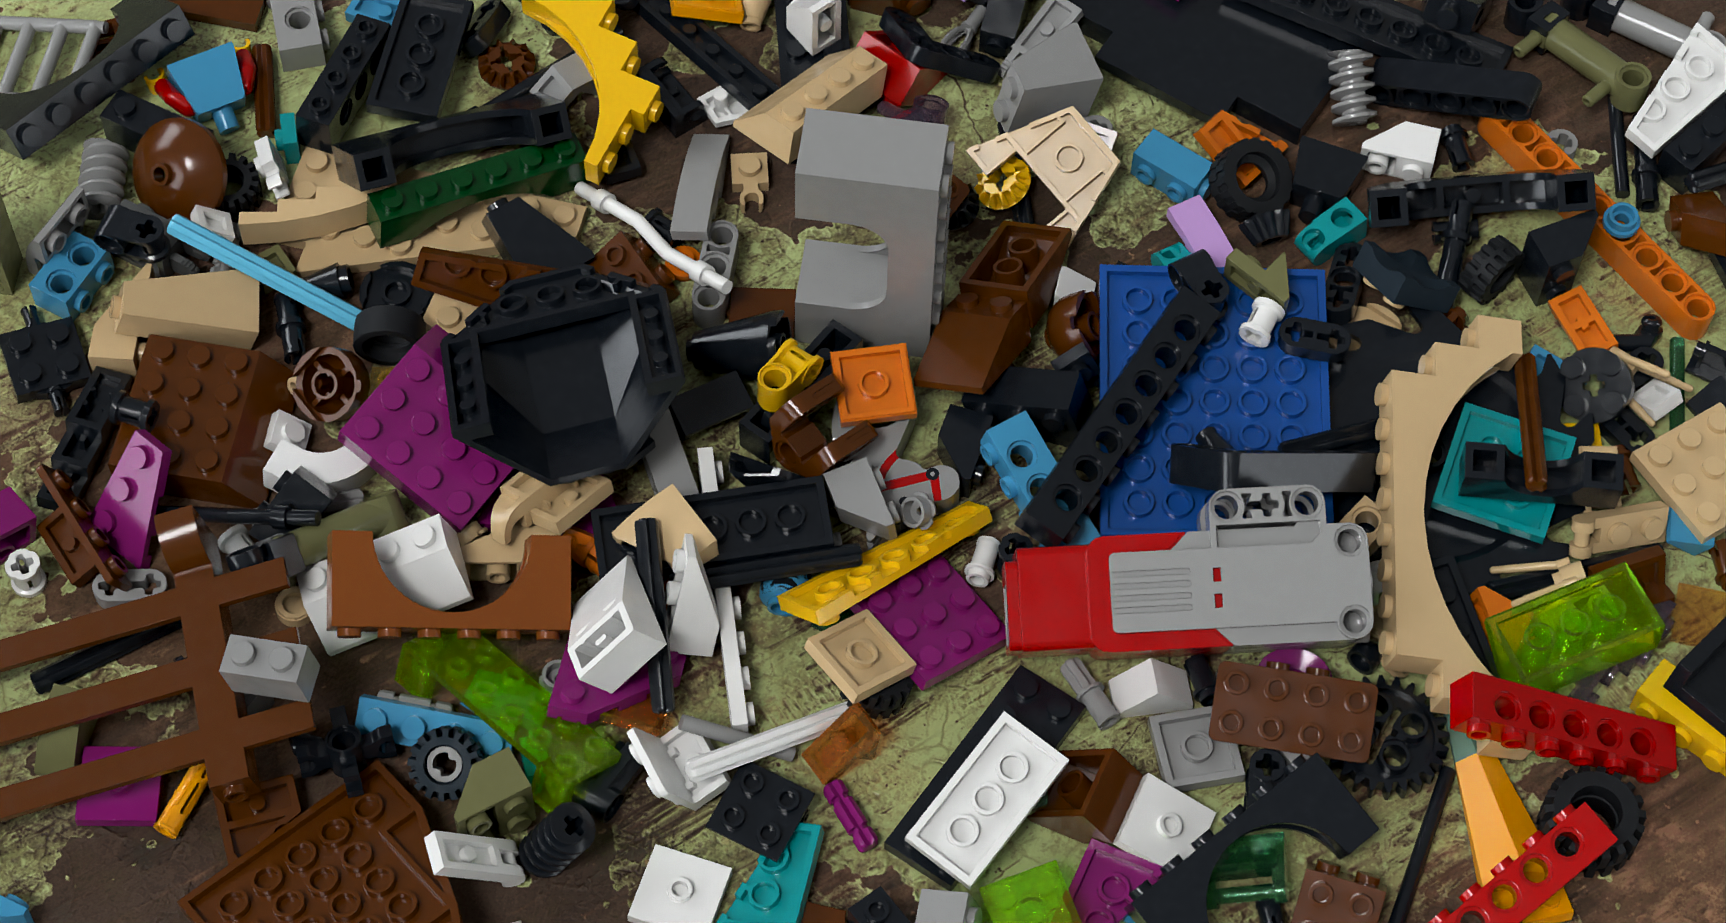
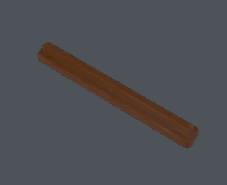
M1529 352L1523 354L1514 365L1525 485L1530 492L1536 490L1543 492L1547 489L1548 475L1535 356Z

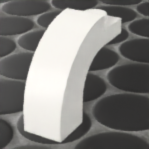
M281 439L263 469V485L275 491L273 489L274 485L286 470L293 474L297 468L303 466L333 490L340 492L361 487L372 478L376 471L345 446L331 452L316 453L304 450Z

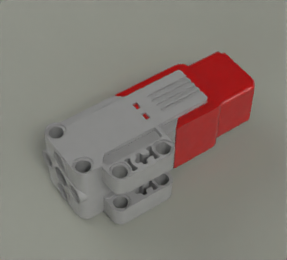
M1312 485L1219 490L1212 495L1197 515V531L1187 532L1186 534L1185 532L1102 536L1095 538L1087 545L1016 548L1012 561L1004 562L1002 566L1007 656H1018V658L1089 654L1092 658L1103 661L1193 656L1196 654L1216 655L1272 652L1284 649L1344 648L1353 643H1368L1370 631L1374 623L1372 601L1373 578L1367 534L1356 523H1327L1324 496L1318 488ZM1299 495H1305V496H1308L1309 498H1311V500L1313 501V504H1314V510H1313V506H1312V504L1309 502V500L1306 499L1305 497L1299 496ZM1295 505L1301 508L1303 514L1297 511ZM1215 509L1222 511L1226 519L1219 517Z

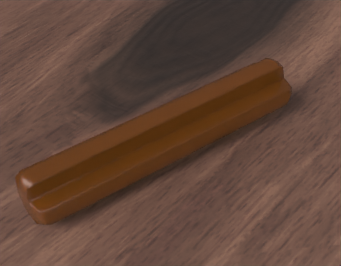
M255 44L252 48V56L257 68L254 81L256 130L258 137L268 136L272 138L275 136L274 129H276L273 53L269 44Z

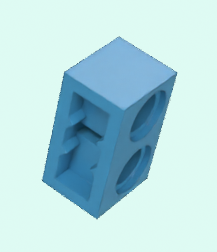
M73 231L67 238L64 248L59 253L54 254L29 283L35 305L61 318L72 316L74 322L80 313L85 312L90 307L93 296L99 288L107 284L112 278L115 266L111 253L100 248L92 239Z

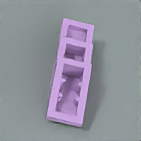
M1199 194L1169 207L1166 217L1185 243L1186 249L1191 253L1204 249L1209 253L1216 267H1225L1226 257L1233 251V248L1201 195Z

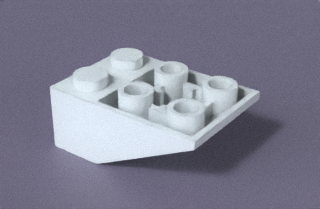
M628 555L573 605L567 650L580 681L612 694L667 645L633 560Z

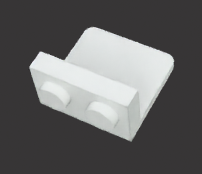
M678 726L661 738L636 727L627 731L631 741L629 750L635 760L645 767L649 775L646 778V782L656 797H663L672 801L675 805H682L696 811L725 791L729 786L731 778L727 771L699 782H691L685 773L684 767L688 759L715 750L709 738L679 730Z

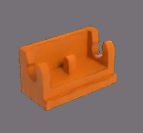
M1582 285L1548 301L1552 314L1559 321L1577 351L1591 347L1610 350L1613 346L1618 347L1617 340Z

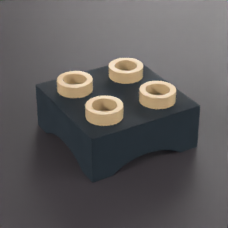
M1365 240L1352 265L1364 276L1362 280L1365 284L1379 290L1384 295L1383 300L1387 304L1399 309H1403L1404 306L1448 313L1461 288L1454 281L1437 277L1431 270L1427 257L1418 250L1409 249L1404 252L1391 253L1384 251L1375 242Z

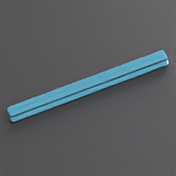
M175 214L170 220L167 227L168 234L354 331L355 319L362 311L361 309L180 214Z

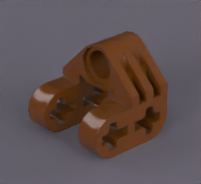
M834 373L794 396L769 418L773 451L777 461L785 469L804 477L820 476L831 471L834 467L839 466L845 460L868 446L879 436L870 422L865 420L827 445L826 439L816 425L808 420L807 417L832 401L845 390Z

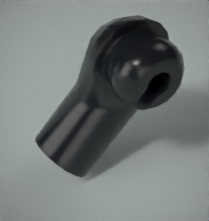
M1647 314L1641 319L1642 325L1638 327L1634 334H1614L1618 342V348L1626 353H1631L1639 347L1652 348L1663 333L1661 318L1654 314Z

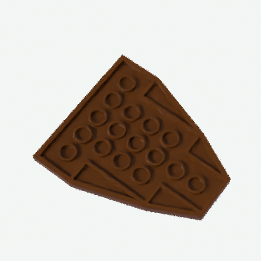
M376 760L360 772L364 795L348 798L345 783L177 901L181 911L191 923H463L462 914L449 878L433 874L424 838L432 831L423 807L379 760Z

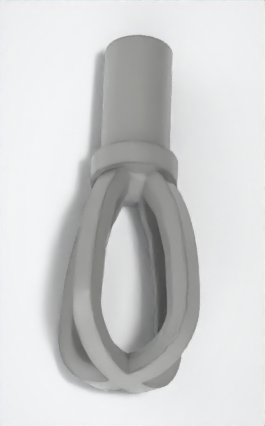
M977 5L967 20L963 21L960 26L950 30L941 40V43L952 46L964 35L966 38L959 48L970 50L972 38L983 22L986 7Z

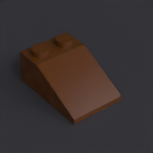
M1004 220L959 281L960 292H972L978 296L992 298L1007 296L1012 300L1026 301L1029 326L1034 328L1049 306L1072 236L1071 228Z
M972 292L958 294L940 315L939 324L934 329L913 379L914 386L983 395L1031 342L1027 302L1012 300L1007 296L992 298L978 296Z

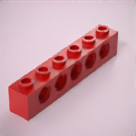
M1475 671L1450 684V729L1466 733L1468 738L1475 740L1489 739L1500 742L1505 748H1523L1535 751V754L1540 757L1566 759L1574 766L1606 767L1607 774L1613 775L1616 771L1623 775L1635 777L1636 781L1644 784L1657 783L1662 777L1677 770L1676 727L1673 724Z
M1586 802L1577 809L1570 803L1552 819L1557 824L1552 830L1544 835L1539 829L1521 844L1526 850L1521 856L1513 861L1508 855L1490 870L1494 876L1490 882L1484 887L1476 882L1458 897L1463 904L1453 913H1450L1445 908L1428 923H1460L1461 918L1468 914L1478 917L1481 923H1521L1618 841V838ZM1566 836L1573 840L1576 846V852L1573 856L1566 857L1557 852L1555 848V839L1557 837ZM1535 862L1543 868L1545 877L1542 882L1533 883L1525 877L1523 868L1526 863ZM1498 888L1508 890L1513 896V906L1509 909L1498 908L1492 901V892Z

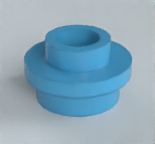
M1619 202L1605 211L1602 224L1610 235L1617 238H1629L1637 233L1640 227V217L1634 206L1629 203Z

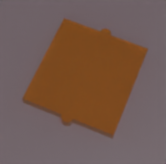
M1679 582L1675 607H1672L1670 615L1673 617L1670 641L1695 647L1726 617V592Z

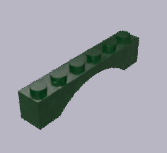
M572 133L573 138L542 146H526L368 193L367 222L381 249L414 239L446 216L486 199L519 193L543 194L553 197L573 191L578 182H587L584 169L586 154L575 133Z

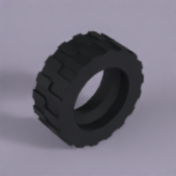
M1255 137L1250 140L1248 138L1242 139L1218 153L1214 158V163L1210 166L1209 170L1211 173L1208 179L1211 185V195L1215 198L1219 209L1222 208L1228 217H1233L1238 222H1243L1255 215L1263 214L1270 210L1275 211L1284 208L1283 205L1291 197L1289 195L1293 191L1292 170L1288 166L1287 158H1284L1281 154L1282 151L1278 147L1275 148L1271 145V142L1267 140L1262 141L1260 138ZM1244 163L1256 165L1264 177L1266 187L1263 194L1257 198L1246 196L1238 185L1236 173L1238 168Z

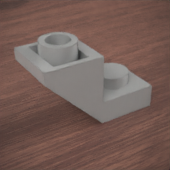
M576 53L553 64L530 90L532 94L540 92L565 101L566 108L580 92L597 94L595 84L584 62Z

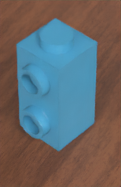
M1154 128L1134 151L1131 174L1141 183L1151 185L1165 193L1173 202L1181 203L1199 194L1205 200L1211 193L1208 177L1211 173L1209 169L1212 162Z

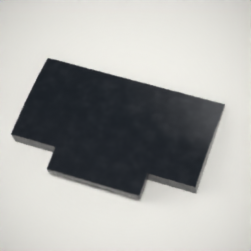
M1068 0L1083 10L1084 15L1078 22L1083 35L1103 44L1095 55V61L1099 68L1205 123L1221 110L1229 114L1233 112L1295 145L1299 144L1302 135L1307 133L1331 99L1330 92L1338 88L1329 84V77L1337 74V72L1328 69V63L1337 58L1330 57L1327 53L1347 49L1365 51L1239 0H1180L1179 2L1176 0Z

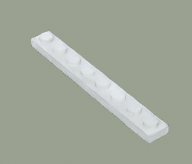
M713 447L697 448L701 493L718 491L717 484L724 483L722 461H714ZM730 586L714 589V597L720 624L719 637L731 728L748 733V726L755 725L753 702H745L744 690H751L748 666L741 667L739 655L746 654L744 631L736 632L735 620L742 619L739 596L732 597Z

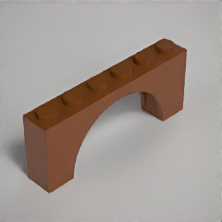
M332 530L327 536V631H337L338 638H361V632H377V638L399 639L402 636V632L417 633V639L422 640L441 639V633H457L458 640H480L481 634H497V640L517 641L521 640V634L536 635V641L552 642L559 641L560 635L570 631L571 536L531 535L524 543V553L519 571L509 588L494 602L481 608L464 612L433 610L403 595L390 582L381 568L374 548L373 531Z

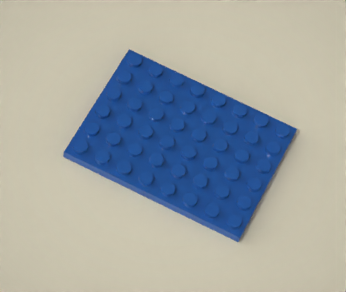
M1100 264L1099 402L1169 302L1178 293L1170 280L1168 266ZM1216 267L1223 276L1225 267ZM1287 269L1290 298L1286 316L1280 322H1276L1270 333V343L1264 348L1247 343L1238 333L1241 324L1248 321L1253 311L1252 303L1254 299L1223 276L1229 285V296L1226 300L1228 304L1226 317L1222 321L1213 324L1218 330L1205 347L1199 343L1194 351L1199 357L1186 374L1180 371L1174 380L1179 383V386L1167 402L1162 399L1158 402L1155 408L1160 413L1148 430H1145L1143 427L1140 428L1136 437L1141 441L1128 458H1125L1123 455L1120 457L1116 465L1121 470L1108 487L1102 484L1099 488V496L1101 497L1099 500V534L1101 537L1185 532L1186 534L1187 532L1197 531V515L1217 491L1169 483L1171 443L1198 444L1196 442L1197 434L1207 427H1215L1218 433L1236 450H1277V447L1283 441L1331 429L1328 362L1286 354L1278 345L1279 328L1282 322L1288 318L1302 317L1327 322L1325 270ZM1175 331L1178 338L1186 341L1182 333ZM1292 331L1291 340L1298 342L1300 332ZM1155 358L1159 366L1166 368L1162 360ZM1136 386L1137 391L1141 395L1147 396L1146 391L1142 387ZM1116 414L1117 419L1121 423L1128 425L1124 416ZM1099 442V450L1108 453L1106 446ZM1321 492L1325 500L1326 522L1334 523L1333 492ZM1299 495L1308 499L1309 502L1312 504L1314 510V504L1311 498L1305 495ZM1295 505L1297 511L1303 514L1301 508ZM1215 509L1219 517L1226 519L1222 511Z

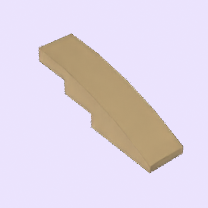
M316 186L315 199H278L277 212H239L238 225L243 245L283 243L320 237L368 223L367 194L391 186H382L362 192L351 186Z

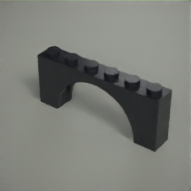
M122 0L110 9L119 24L118 30L111 42L93 60L69 76L45 87L23 93H0V149L22 160L26 159L193 37L195 33L180 6L168 0Z
M538 92L331 144L339 180L362 192L397 183L396 176L404 170L443 156L502 145L526 144L542 146L573 137L565 101Z
M1317 752L1307 760L1301 754L1282 769L1287 776L1278 784H1275L1270 779L1252 793L1257 801L1245 810L1239 804L1225 815L1222 821L1226 826L1214 835L1208 829L1193 841L1191 845L1195 851L1183 860L1177 854L1161 867L1160 871L1164 876L1152 885L1147 879L1128 895L1133 901L1124 909L1135 923H1209L1206 899L1210 876L1222 853L1236 839L1249 833L1266 829L1291 830L1317 840L1341 860L1375 834L1379 828Z

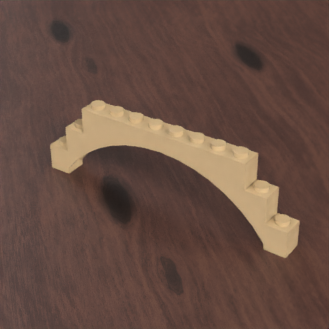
M1477 315L1469 327L1463 330L1460 345L1435 342L1429 351L1421 356L1418 364V373L1391 370L1383 382L1378 383L1375 390L1374 401L1375 405L1379 406L1375 438L1380 440V452L1376 459L1375 469L1376 474L1380 475L1381 487L1376 497L1377 510H1381V523L1377 530V544L1382 546V558L1377 569L1378 581L1382 582V595L1378 603V616L1383 618V631L1379 637L1378 649L1379 653L1383 654L1384 669L1428 675L1425 682V695L1430 697V712L1450 714V684L1472 671L1493 676L1481 663L1462 636L1445 604L1435 578L1428 550L1424 518L1426 479L1431 456L1441 429L1454 406L1477 384L1497 371L1509 372L1523 355L1522 325L1519 320ZM1489 739L1476 740L1477 755L1523 761L1532 752L1523 748H1505L1500 742Z

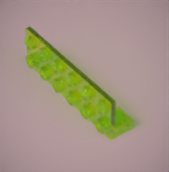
M441 633V639L422 640L416 637L403 643L394 680L413 696L428 699L433 696L437 680L536 766L531 784L533 800L548 814L561 803L571 802L576 784L620 761L621 753L590 726L583 725L578 721L576 723L565 721L560 716L557 719L547 717L551 693L484 636L481 635L480 640H458L457 633Z

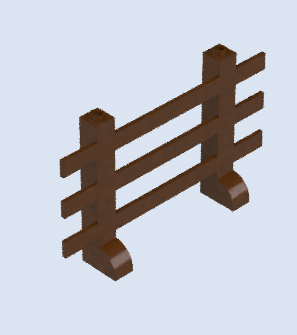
M193 505L154 515L158 540L165 560L174 574L176 588L1 639L0 673L181 620L187 658L0 713V747L192 690L199 730L0 788V822L201 763H205L209 789L221 803L242 802L249 795L261 792L254 748L317 730L312 701L310 700L309 703L296 701L248 715L244 693L232 691L220 674L219 669L230 634L234 635L229 606L291 588L284 557L223 574L217 538ZM296 626L258 637L260 639L301 644L299 631Z

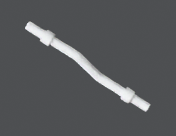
M583 181L576 184L574 188L575 194L589 201L591 206L602 214L610 213L633 226L663 260L688 273L692 281L701 286L709 285L722 294H728L732 290V281L716 273L715 268L705 261H695L672 248L642 214L617 201L614 194L602 188L597 190Z

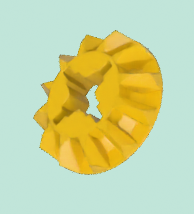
M1013 156L989 177L984 172L976 174L978 184L974 189L979 194V200L986 207L994 210L1007 209L1017 204L1026 195L1031 184V172L1023 160ZM1004 173L1007 179L1003 181L1001 191L996 183L1000 181V176Z

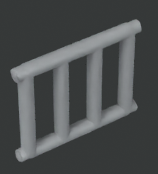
M0 15V37L3 30L20 31L0 82V93H18L13 92L35 32L53 33L31 91L50 84L68 33L86 34L71 72L72 74L93 59L101 34H107L109 31V23L107 21Z

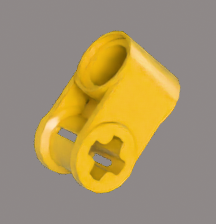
M787 339L780 346L776 354L758 372L757 400L759 405L766 411L776 412L817 378L823 367L824 359L819 355L812 356L798 347V341L795 339Z

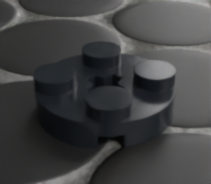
M1585 348L1575 352L1561 363L1559 372L1566 378L1562 407L1568 415L1579 421L1590 412L1593 413V424L1610 422L1617 418L1632 400L1635 388L1633 373L1626 362L1615 353L1603 348ZM1593 375H1597V379L1605 383V387L1599 389L1598 396L1592 397L1591 391L1585 389V383L1590 382Z

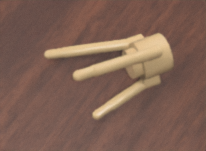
M1616 346L1609 350L1626 362L1633 376L1636 371H1640L1690 393L1694 390L1692 385L1670 376L1671 373L1668 370L1633 357ZM1632 398L1628 406L1650 427H1654L1655 421Z
M1569 557L1556 561L1492 566L1489 569L1491 574L1558 569L1559 572L1551 574L1554 585L1511 601V606L1516 608L1558 592V595L1561 597L1534 612L1529 623H1533L1538 614L1591 590L1581 561L1570 563Z

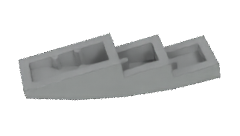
M693 134L681 172L670 228L672 240L709 241L711 222L716 217L718 198H722L730 135Z

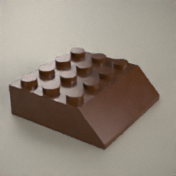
M149 334L130 397L147 402L153 399L157 400L160 404L159 417L150 434L172 450L164 495L250 509L258 508L264 500L268 503L271 489L263 485V469L273 451L263 447L272 414L279 409L291 415L294 414L296 401L287 387V381L289 378L294 377V372L261 351ZM121 422L108 462L111 475L135 430H140L139 427Z

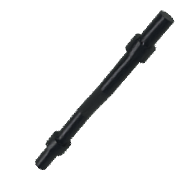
M157 504L155 515L185 506ZM274 505L271 509L193 506L204 522L271 525L273 529H290L292 526H319L321 523L320 511L293 510L291 506Z

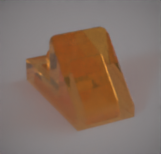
M858 702L854 705L852 704L801 755L821 783L827 785L838 779L858 759L872 760L876 755L881 731Z

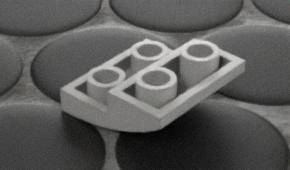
M77 186L29 243L26 250V262L30 273L36 275L54 254L59 253L64 248L67 238L73 231L81 234L85 225L84 222L90 211L84 189Z

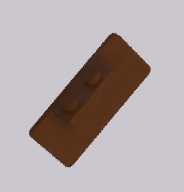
M1223 661L1218 666L1208 732L1209 737L1219 742L1309 756L1317 752L1322 758L1365 763L1370 755L1378 688L1372 683L1329 677L1330 671L1320 668L1306 667V673L1290 671V664L1267 661L1266 667Z

